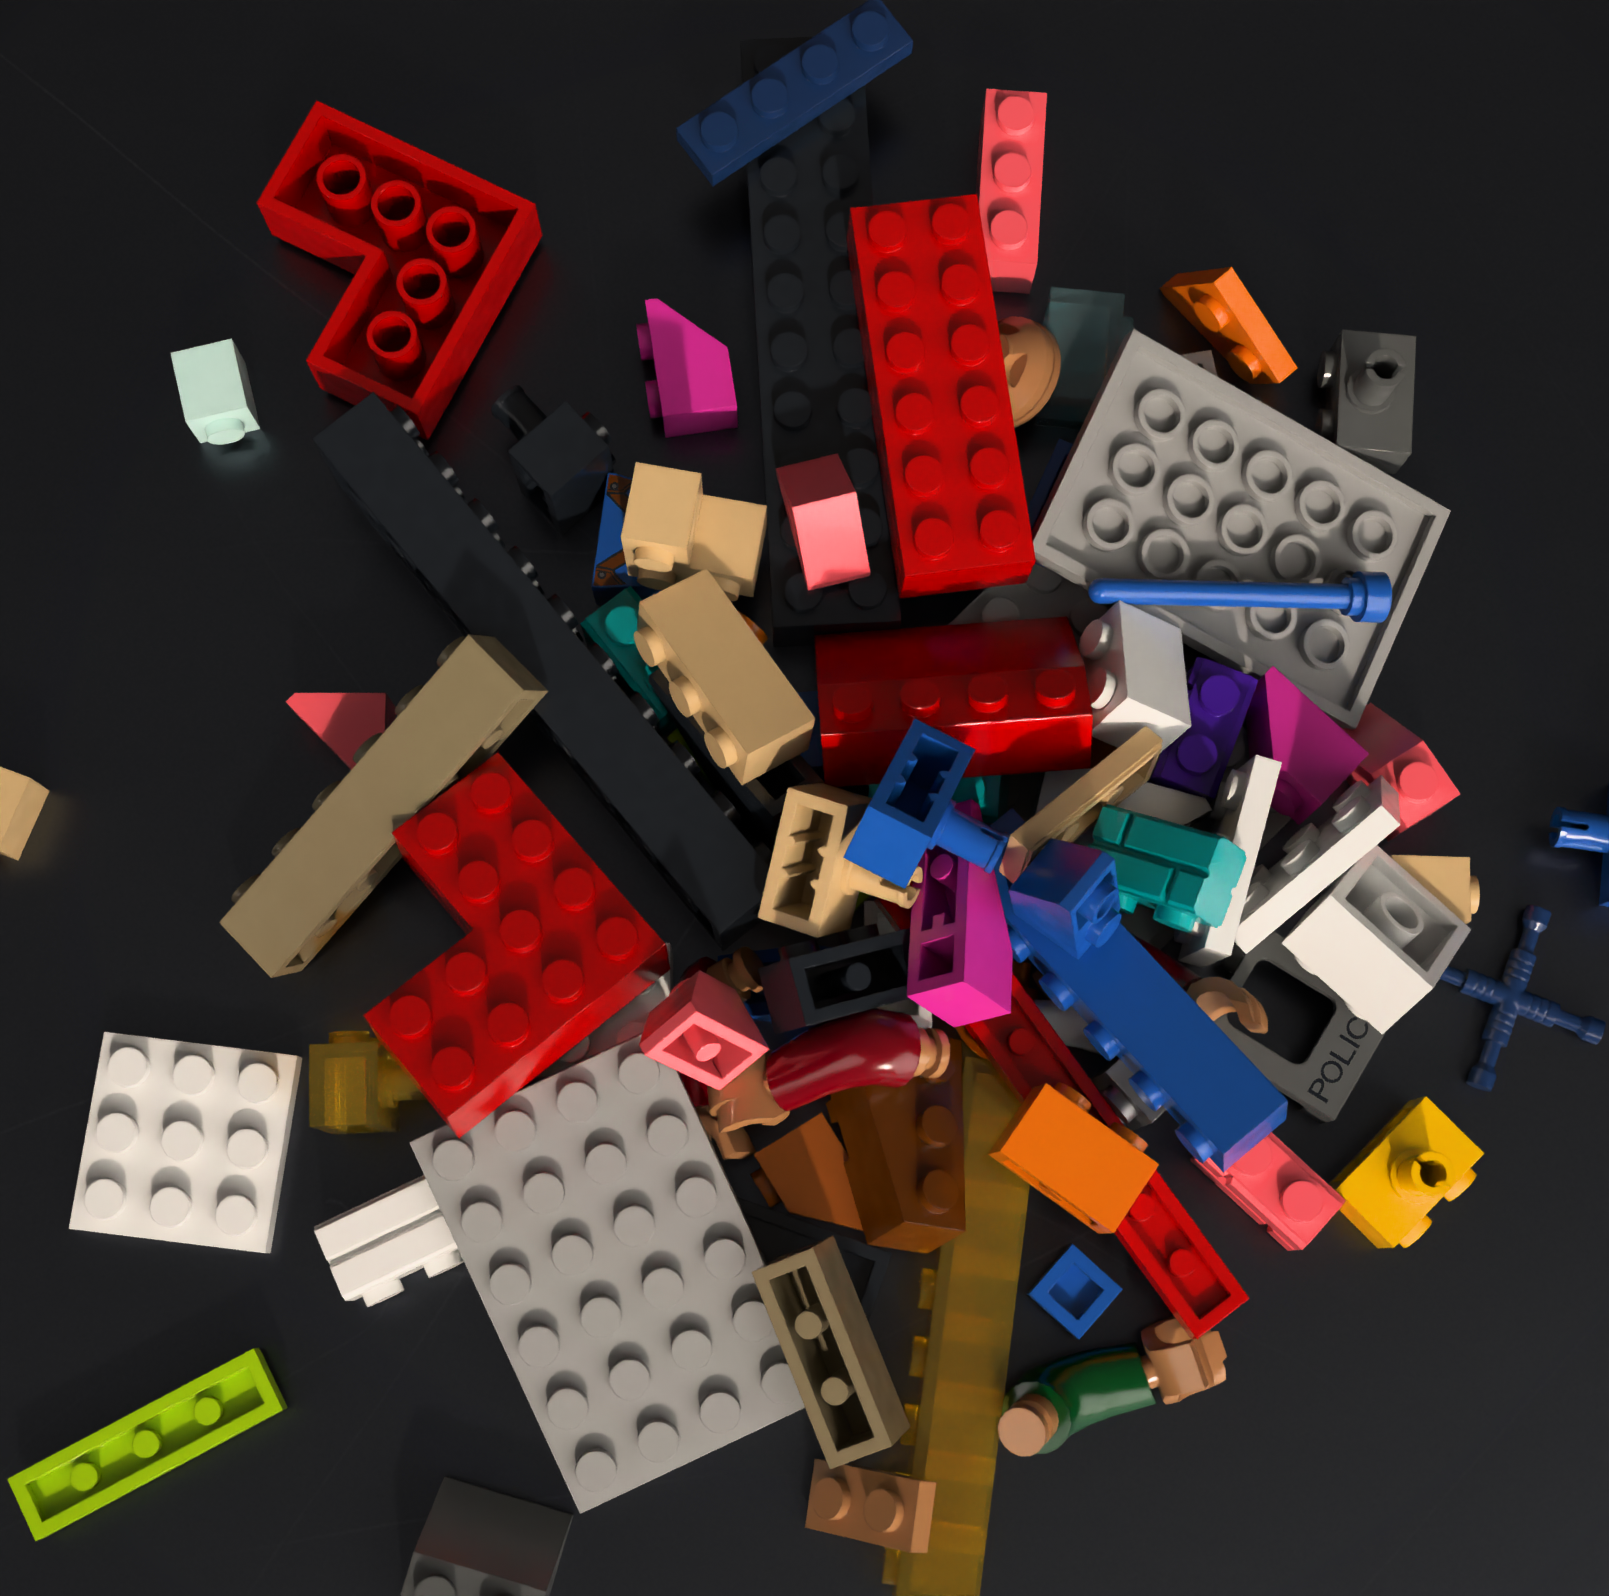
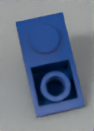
M1051 838L1009 888L1014 914L1077 960L1082 957L1091 944L1096 948L1104 945L1115 932L1122 918V914L1119 913L1120 900L1115 859L1102 850Z

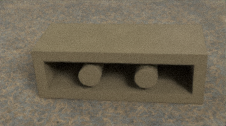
M832 1235L774 1258L752 1271L751 1273L829 1469L893 1446L910 1428V1424L834 1236Z

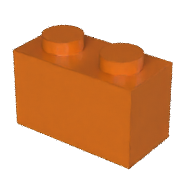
M1058 1082L1054 1088L1047 1083L1033 1087L988 1155L1096 1233H1114L1159 1165L1143 1153L1148 1144L1127 1127L1113 1122L1110 1128H1108L1087 1113L1092 1106L1090 1101L1064 1083Z

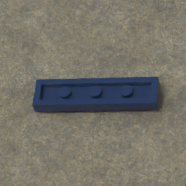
M868 0L677 127V141L711 185L715 186L912 53L913 40L881 0Z

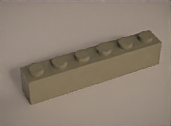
M468 634L467 637H459L450 643L438 657L437 665L440 668L425 685H419L410 690L399 701L395 708L397 718L383 734H375L359 747L353 757L356 765L342 781L333 782L316 797L312 804V808L315 810L313 815L301 828H295L284 835L273 847L271 854L274 860L261 874H256L247 879L232 895L231 901L235 905L219 923L271 978L300 972L308 965L402 858L391 832L487 761L548 692L495 637Z

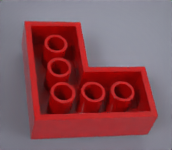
M316 100L257 201V205L273 236L355 274L306 362L320 389L353 405H357L374 392L388 410L395 404H398L419 430V436L429 440L542 237L536 204Z
M499 752L391 832L404 861L466 933V936L363 1015L377 1039L458 1138H461L670 970L665 942Z

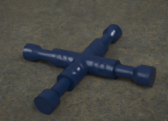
M1526 905L1521 920L1524 929L1517 949H1511L1501 981L1469 968L1464 972L1451 966H1447L1440 977V980L1458 986V992L1492 1005L1481 1037L1485 1044L1479 1062L1471 1068L1466 1081L1468 1085L1488 1092L1492 1091L1497 1077L1494 1067L1501 1047H1507L1517 1015L1548 1027L1556 1024L1574 1031L1581 1040L1594 1045L1600 1042L1604 1034L1605 1021L1590 1015L1579 1017L1561 1010L1560 1004L1526 991L1527 983L1537 959L1533 952L1539 934L1547 928L1552 914L1544 908Z

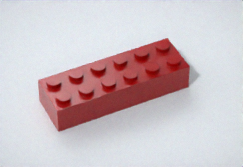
M977 194L850 208L847 248L899 599L1026 583L1036 558Z

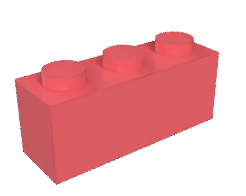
M986 88L979 131L976 194L978 196L992 290L996 292L1030 294L1038 262L1047 93Z

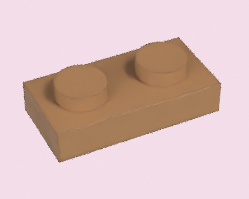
M815 1459L805 1528L909 1553H927L936 1482L850 1463L829 1469L826 1459Z

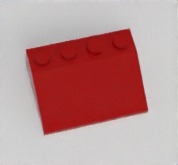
M1067 616L814 635L824 781L827 785L845 787L880 784L914 718L976 749L962 778L1090 769L1093 712L1085 665Z

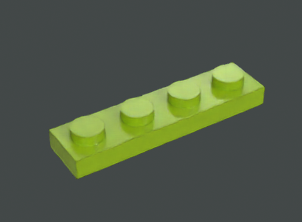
M253 1348L7 1480L34 1540L38 1541L288 1407L260 1348Z

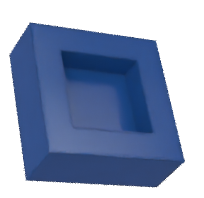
M1069 1244L1026 1294L1075 1339H1080L1123 1289L1074 1244Z

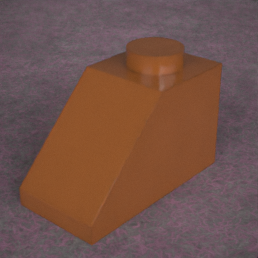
M822 1112L754 1154L761 1168L751 1173L750 1176L770 1208L782 1202L788 1214L864 1232L844 1167V1162L849 1160V1156Z

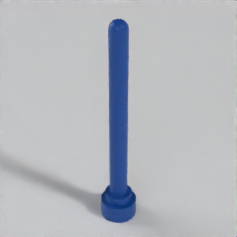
M1357 571L1352 577H1345L1340 584L1097 578L1088 587L1090 599L1098 604H1115L1120 600L1129 605L1339 609L1342 615L1350 616L1354 622L1368 623L1384 622L1389 615L1392 603V587L1388 575L1385 572Z

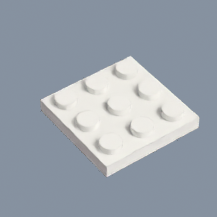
M104 1032L69 1229L271 1253L302 1057Z

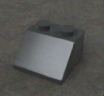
M445 1476L413 1552L400 1596H550L574 1514Z

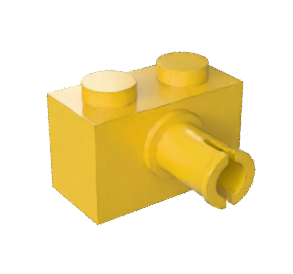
M1427 1096L1408 1101L1341 1170L1329 1185L1346 1200L1339 1210L1377 1248H1394L1398 1243L1403 1248H1407L1430 1227L1432 1220L1426 1214L1442 1197L1448 1202L1454 1200L1474 1181L1477 1174L1471 1167L1483 1156L1484 1152Z

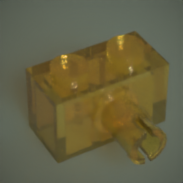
M368 1031L330 1032L329 1044L309 1045V1123L312 1128L334 1135L399 1132V1101L427 1100L377 1038L370 1037V1032Z

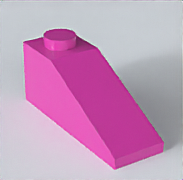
M973 799L955 805L954 808L983 822L980 806ZM937 845L934 846L933 850L926 848L917 865L923 871L922 883L913 881V887L919 888L920 892L911 908L907 997L953 1027L1010 1014L1013 950L994 868L988 874L984 872V869Z

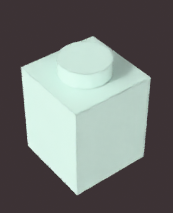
M232 338L170 353L185 422L200 443L229 444L242 439L246 432L260 429L246 363Z

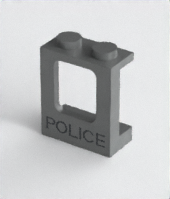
M1273 931L1247 954L1234 942L1231 955L1222 959L1220 967L1228 971L1224 979L1230 980L1242 988L1256 963L1262 960L1269 961L1329 998L1333 1004V1013L1302 1064L1291 1063L1233 1027L1228 1021L1227 1013L1214 1021L1215 1024L1280 1092L1301 1104L1298 1109L1299 1112L1319 1124L1334 1121L1386 1032L1381 1034L1367 1020L1354 1015L1348 1009L1344 1000L1323 980L1302 968L1295 959L1294 954L1282 944L1285 938Z

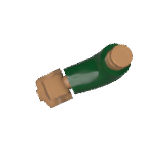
M1171 1316L1141 1331L1142 1343L1147 1355L1141 1356L1136 1342L1062 1356L1026 1371L1002 1399L998 1425L999 1438L1002 1444L1011 1453L1018 1456L1048 1454L1060 1448L1072 1434L1089 1425L1119 1414L1157 1404L1153 1388L1158 1387L1161 1398L1167 1405L1180 1402L1189 1395L1222 1383L1226 1380V1369L1223 1361L1227 1354L1219 1331L1209 1330L1199 1339H1191L1177 1319Z

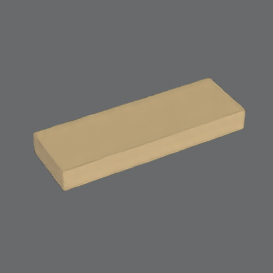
M1147 726L1139 730L1010 834L999 872L1014 884L1051 838L1073 843L1097 823L1103 806H1107V804L1118 806L1150 779L1162 749L1161 744L1163 740Z

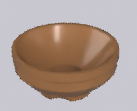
M1011 316L998 320L1014 427L1016 428L1030 421L1049 401L1059 378L1061 355L1055 336L1045 326L1031 319Z

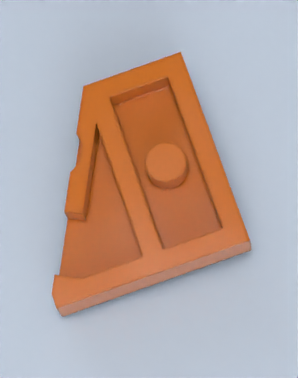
M1232 267L1177 273L1159 288L1163 295L1228 361L1233 371L1243 380L1248 381L1250 384L1281 383L1298 368Z

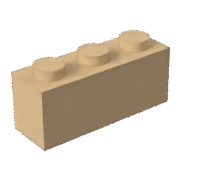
M707 568L639 602L637 631L634 632L636 647L643 660L650 667L657 665L669 681L671 697L678 710L685 717L693 715L705 732L704 739L707 749L718 766L721 768L729 767L740 784L744 785L808 750L816 718Z

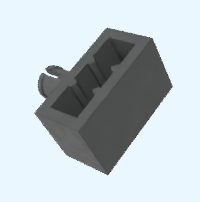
M1341 330L1330 351H1322L1318 365L1317 384L1319 388H1326L1325 409L1320 408L1318 411L1315 433L1389 474H1396L1412 453L1416 336Z

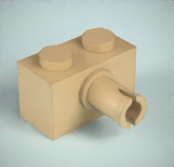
M824 783L788 787L758 918L816 938L841 932L851 928L859 891L896 903L903 908L909 909L912 907L919 895L920 889L909 885L911 881L922 883L923 871L921 867L917 866L904 889L843 858L872 798Z

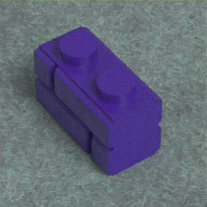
M1197 657L1186 673L1191 727L1159 754L1151 777L1147 782L1206 798L1210 805L1216 797L1259 680L1209 659Z

